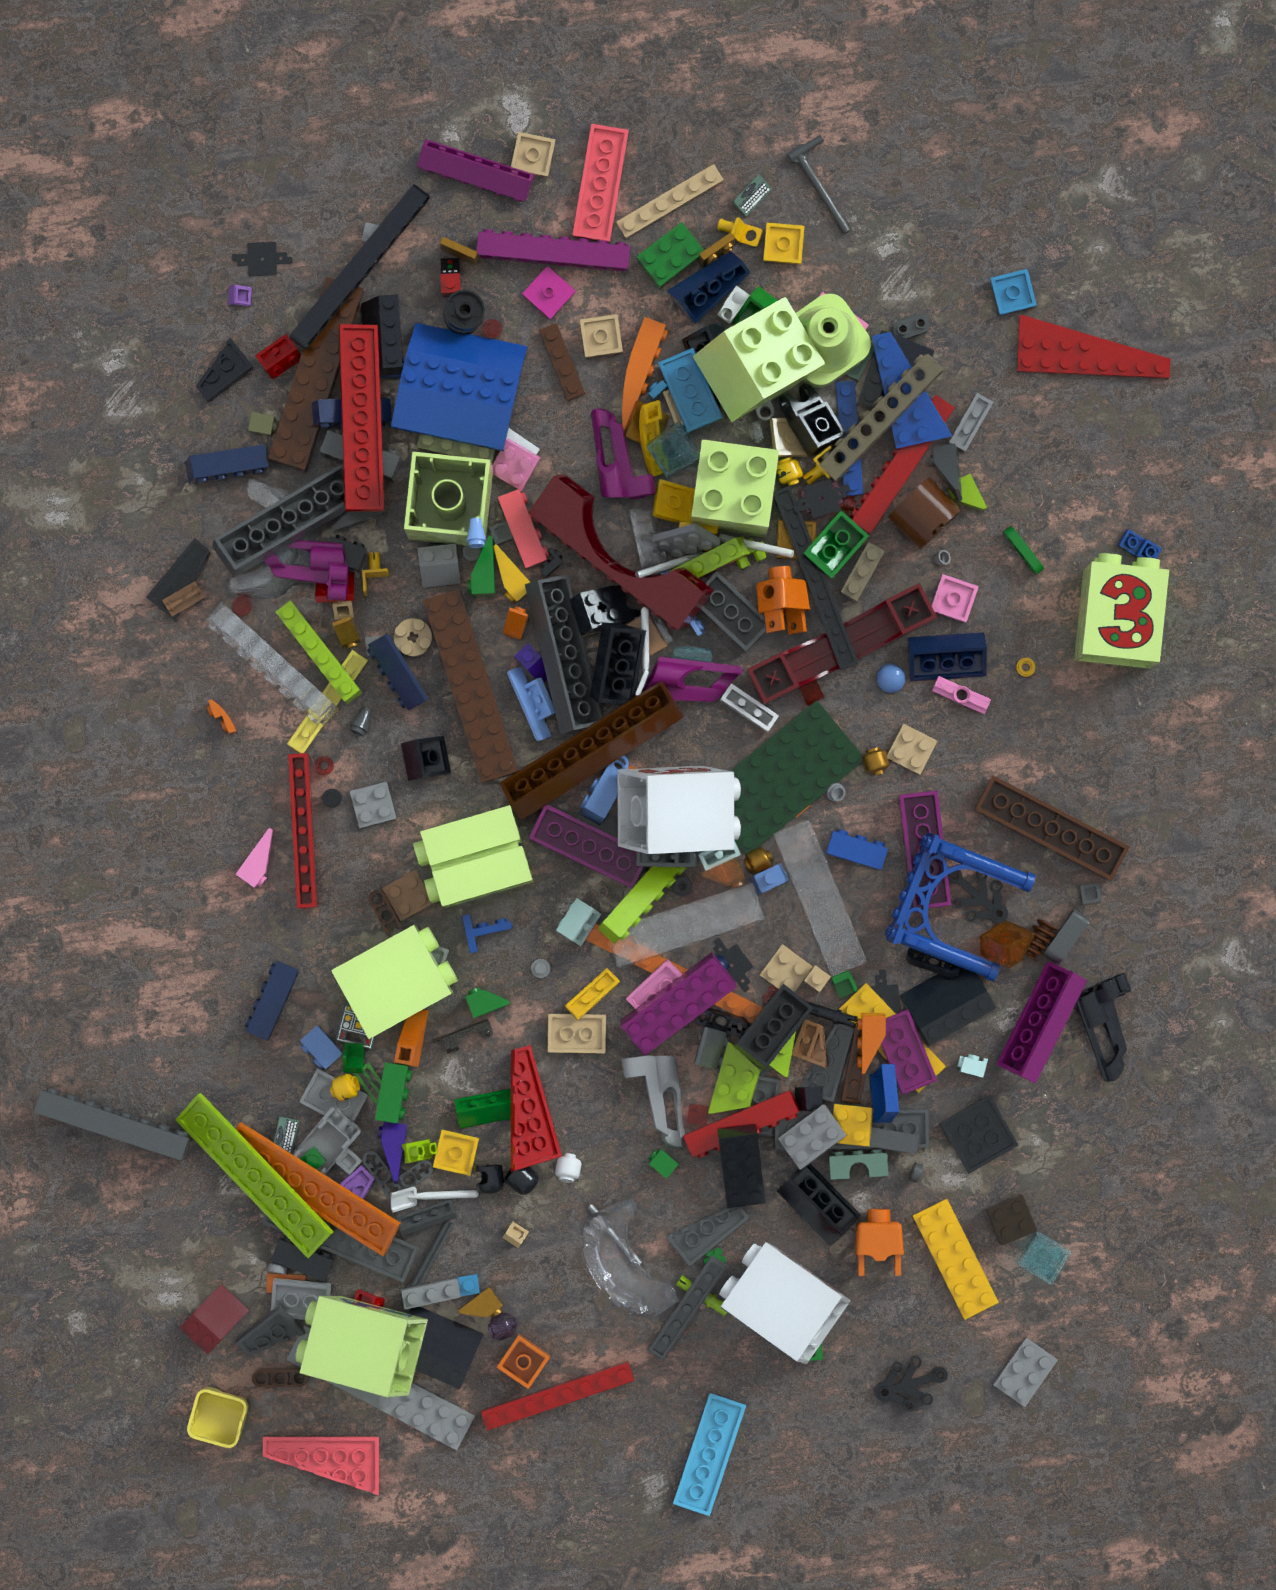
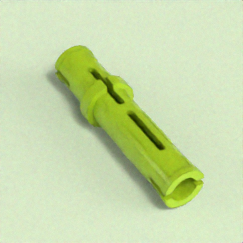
M682 1275L679 1279L682 1282L678 1281L676 1286L687 1292L693 1282ZM709 1293L703 1303L706 1304L707 1308L711 1307L725 1317L727 1312L721 1308L724 1302L716 1298L717 1295Z

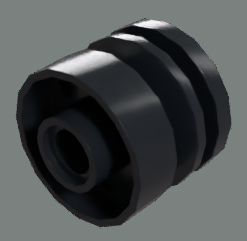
M466 289L458 290L451 294L446 301L443 312L444 322L448 329L458 334H471L476 331L484 317V302L474 291ZM460 310H465L468 312V314L464 315L460 312Z

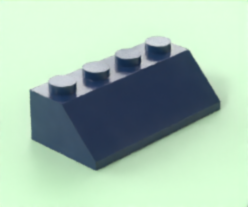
M984 632L908 637L910 681L937 680L938 676L945 679L986 676L987 645Z
M388 633L368 644L370 647L367 649L372 659L376 658L380 665L377 668L382 676L386 674L390 681L387 684L392 692L397 691L400 697L397 700L402 708L407 707L410 710L428 700V697Z

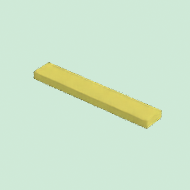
M352 650L342 666L350 677L355 680L368 660ZM330 682L287 743V745L300 754L305 753L342 699Z

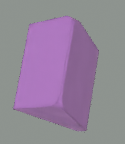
M241 285L229 286L228 305L250 307L252 287Z

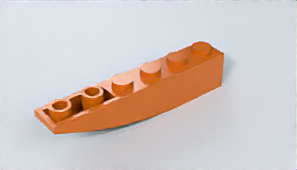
M647 317L643 319L626 370L622 403L623 430L626 428L636 400L639 401L641 394L645 395L648 384L645 382L648 376H652L655 366H652L654 358L658 359L661 348L658 347L661 341H665L668 331L665 330L666 324Z

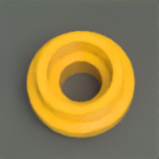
M1022 658L1018 661L1016 670L1019 675L1029 677L1035 672L1036 666L1032 659ZM1023 664L1029 666L1028 671L1022 669Z

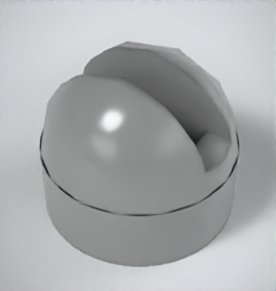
M941 550L934 555V562L937 565L944 566L950 563L951 557L948 551Z

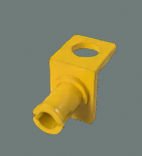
M738 217L735 223L720 219L717 226L718 231L731 232L737 242L753 247L758 246L763 232L761 228L747 225ZM749 231L756 232V238L752 241L746 239Z
M831 445L813 458L816 466L803 475V478L807 480L806 482L809 485L822 475L832 479L819 465L821 463L819 459L833 449Z
M373 552L368 553L369 569L362 570L364 596H368L366 578L389 576L388 568L381 569L379 552H375V560Z

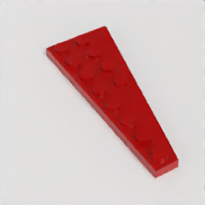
M1019 315L1017 372L1170 378V358L1025 315Z

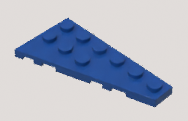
M891 332L871 336L884 397L889 393L887 389L894 382L898 383L902 379L900 377L907 368L912 369ZM906 383L903 386V391L909 394L911 386ZM926 391L891 426L896 449L952 436ZM892 397L890 400V405L893 408H896L898 405V400L895 397Z

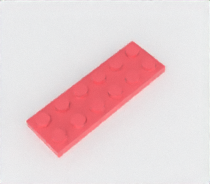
M591 124L572 237L595 241L604 240L610 243L629 130Z

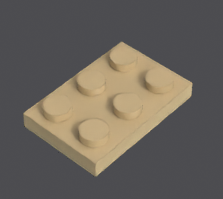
M548 1014V1052L605 1053L606 1015L585 1014L577 1021L572 1014Z

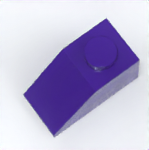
M527 643L514 657L534 679L542 678L543 683H545L547 676L543 659Z

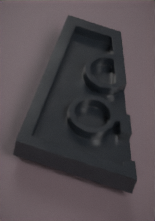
M231 338L226 342L227 345L222 352H219L211 368H208L196 386L208 403L253 369L251 363Z

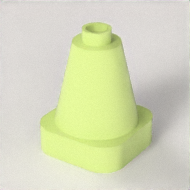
M835 294L821 295L795 313L825 363L804 379L807 384L814 388H825L857 367L867 358L871 348L870 337L847 303L840 296Z

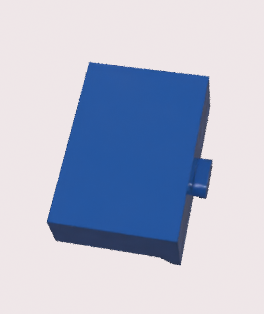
M881 1064L874 1074L869 1075L874 1123H891L899 1113L895 1064Z

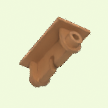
M194 581L162 601L170 615L174 616L205 597Z

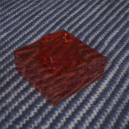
M689 1104L687 1123L706 1125L709 1106Z

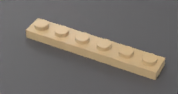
M713 164L618 220L616 224L625 239L722 183L724 179Z

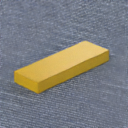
M606 968L569 1001L565 1008L579 1021L620 983L619 979Z

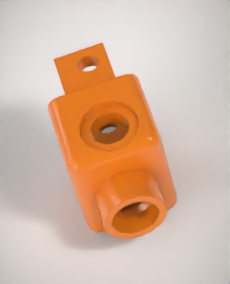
M790 566L769 568V580L761 581L756 585L758 614H764L766 633L785 630L784 616H786L788 635L807 632L805 611L810 610L806 581L792 578Z
M867 1209V1221H860L856 1224L854 1254L857 1255L858 1276H864V1255L872 1256L875 1261H885L887 1257L894 1255V1275L901 1276V1255H904L902 1225L897 1221H890V1209Z

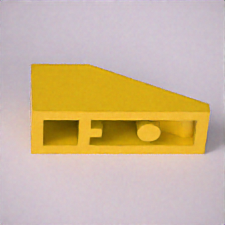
M495 544L493 546L504 589L507 591L505 596L511 602L515 600L518 604L527 596L525 584L530 583V581Z

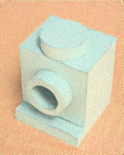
M968 1054V1057L960 1056L957 1067H960V1072L983 1078L988 1059L982 1058V1061H979V1056Z

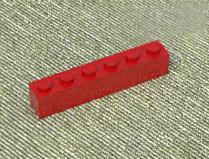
M788 1090L687 1133L683 1137L691 1156H697L699 1159L708 1155V1150L713 1148L716 1151L720 1150L717 1129L756 1124L758 1134L762 1132L760 1128L768 1126L770 1129L779 1125L778 1121L785 1118L786 1121L797 1117L796 1113L800 1110L792 1091Z

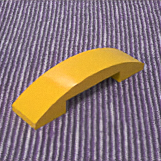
M659 400L642 405L639 418L640 440L645 464L649 474H653L654 477L668 472L667 456L662 452L659 420L662 419V412Z

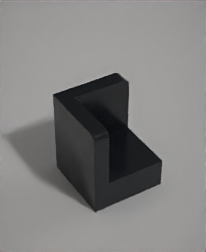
M820 1085L795 1087V1100L799 1110L818 1109L823 1105Z

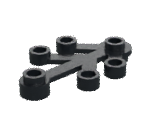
M960 870L954 871L958 874L956 880L952 879V873L948 874L950 883H957L974 897L966 899L953 898L951 901L953 908L959 909L962 906L983 905L988 909V911L980 912L975 910L967 911L966 919L968 921L990 918L995 923H1002L1007 919L1008 910L1001 902L1002 883L1000 881H993L990 885L994 896L993 904L987 898L986 877L988 875L981 878L976 871L979 884L978 891L962 878ZM994 883H998L1000 885V888L998 890H995L993 888ZM956 899L960 901V906L958 907L953 904ZM996 910L1002 911L1001 917L995 915ZM969 912L975 914L974 919L968 917Z
M913 1356L901 1382L893 1385L897 1374L903 1371V1365L900 1362H894L886 1381L876 1386L875 1395L880 1401L892 1400L902 1405L907 1411L913 1410L915 1403L911 1399L902 1398L896 1392L903 1390L920 1399L924 1405H931L933 1402L932 1395L923 1393L914 1387L932 1381L944 1382L948 1376L947 1371L939 1366L935 1367L930 1374L911 1379L916 1369L922 1364V1360L918 1356ZM915 1358L919 1359V1364L917 1366L912 1364V1361ZM896 1364L901 1366L899 1371L894 1370ZM939 1371L944 1374L940 1379L936 1376ZM884 1388L888 1390V1394L885 1396L881 1394V1390ZM930 1396V1402H924V1397ZM906 1402H912V1407L906 1408Z

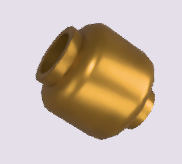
M880 747L866 750V754L862 756L866 772L873 773L874 776L884 774V770L889 767L886 751L880 749Z
M762 847L746 853V859H744L749 873L753 872L755 875L771 868V862L774 861L770 851H765Z

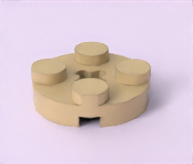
M406 619L395 629L394 643L397 649L404 655L410 657L421 656L426 653L431 645L432 632L429 626L420 619ZM412 632L415 635L418 634L415 643L412 640L408 641V637Z

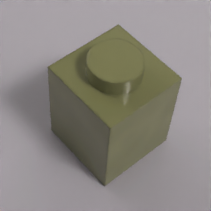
M252 412L248 431L251 434L272 437L273 433L277 432L278 422L275 421L276 418L274 416Z

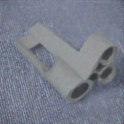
M649 1055L621 1059L623 1076L625 1078L645 1076L655 1130L661 1133L662 1141L671 1148H684L686 1145L683 1137L685 1130L676 1057ZM673 1091L677 1130L667 1128L664 1092Z

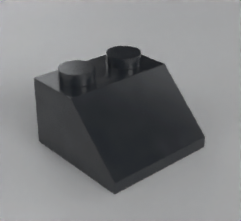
M444 736L415 739L401 743L408 781L451 773Z

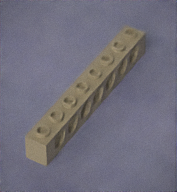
M921 354L917 357L912 369L907 368L900 376L902 379L898 383L894 382L887 389L889 393L885 397H879L874 403L875 407L871 411L867 410L861 416L862 421L858 425L856 423L852 425L848 430L849 434L845 438L841 437L835 443L836 448L832 452L828 451L821 458L823 461L819 465L835 481L840 480L945 371L930 354H925L924 356ZM919 369L925 373L923 380H919L916 376ZM906 383L911 386L909 394L903 391V386ZM892 397H895L898 400V405L896 408H893L890 405V400ZM879 411H882L885 415L882 422L877 419ZM865 425H869L871 427L872 431L870 435H866L864 433ZM853 438L858 441L856 449L852 448L850 444ZM839 452H842L845 455V461L843 463H841L837 458Z

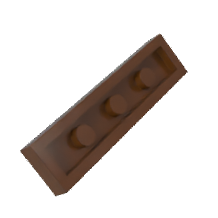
M557 323L540 329L539 333L567 401L584 395V389Z
M855 1025L841 1101L860 1104L866 1073L862 1074L861 1068H857V1056H861V1049L857 1048V1038L861 1037V1030H858L857 1025Z

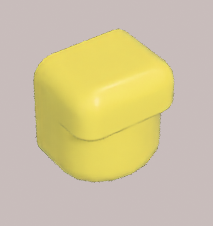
M212 1387L203 1388L197 1393L187 1426L188 1435L193 1439L221 1447H234L238 1443L248 1413V1402L243 1397L222 1392L219 1389Z

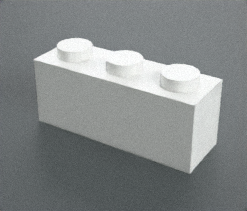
M732 683L720 699L722 703L767 733L779 717V715Z

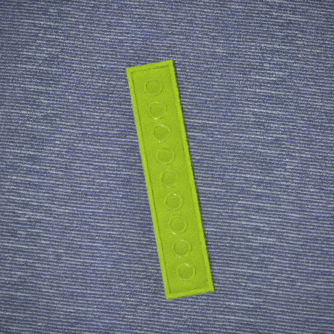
M201 1093L175 1119L307 1258L311 1257L332 1235L334 1231Z

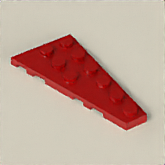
M531 1045L511 1050L512 1172L562 1156Z

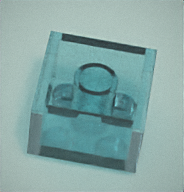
M1036 1231L1017 1264L1052 1285L1072 1252Z

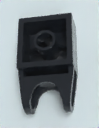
M805 383L799 387L802 402L797 401L789 393H784L779 397V404L807 456H811L835 444L841 437L846 435V432L827 401L824 402L815 389Z
M621 585L581 592L569 599L581 636L601 631L602 622L624 624L641 616V610H634L627 606L625 602L627 593L621 590Z

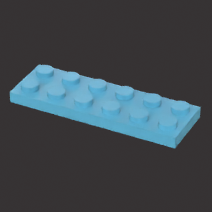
M709 1393L673 1504L710 1516L746 1404Z

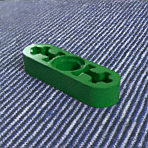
M1012 526L1005 529L1003 534L1029 568L1036 575L1044 570L1043 565Z

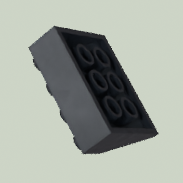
M892 334L911 367L915 365L914 361L921 354L923 356L930 354L933 357L934 350ZM875 352L873 353L857 406L872 410L875 407L874 403L879 397H884ZM919 369L916 375L919 380H923L925 373Z
M964 968L960 969V973L956 977L951 978L936 974L899 995L928 1046L997 1008L978 975Z
M423 1307L411 1308L408 1314L428 1319L415 1370L460 1389L483 1337V1333Z

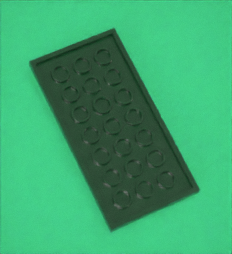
M817 700L731 770L734 772V778L739 780L741 788L739 799L734 801V816L738 817L741 825L740 836L738 839H735V842L745 855L762 845L827 792L831 784L838 783L863 762V755Z

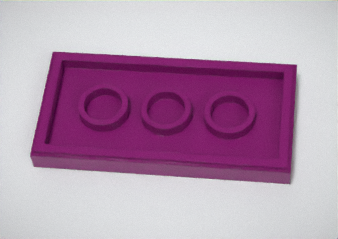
M907 1009L887 1017L886 1036L881 1046L888 1063L895 1064L896 1082L901 1095L938 1081L909 1010Z

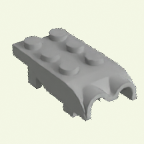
M333 1106L292 1154L300 1159L315 1146L327 1160L317 1169L325 1175L361 1133V1128L355 1122L348 1119L342 1111Z

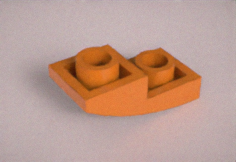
M212 699L208 700L209 705L207 709L210 717L214 716L216 720L223 718L221 725L224 732L228 731L230 735L237 733L233 721L225 710Z

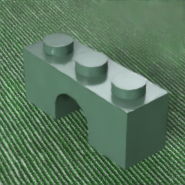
M871 1149V1153L863 1154V1150H854L850 1155H844V1151L832 1152V1156H828L830 1180L850 1179V1168L858 1162L866 1165L868 1177L888 1176L887 1153L882 1152V1149Z

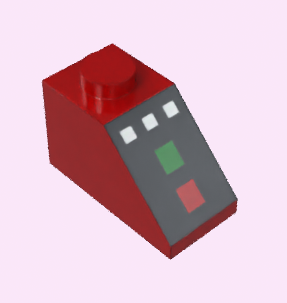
M460 258L441 259L442 297H450L451 294L461 290Z

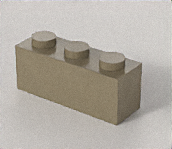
M870 542L867 543L840 595L855 603L858 601L885 552L883 549Z

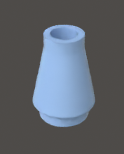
M481 518L470 519L467 542L471 548L485 546L486 537Z

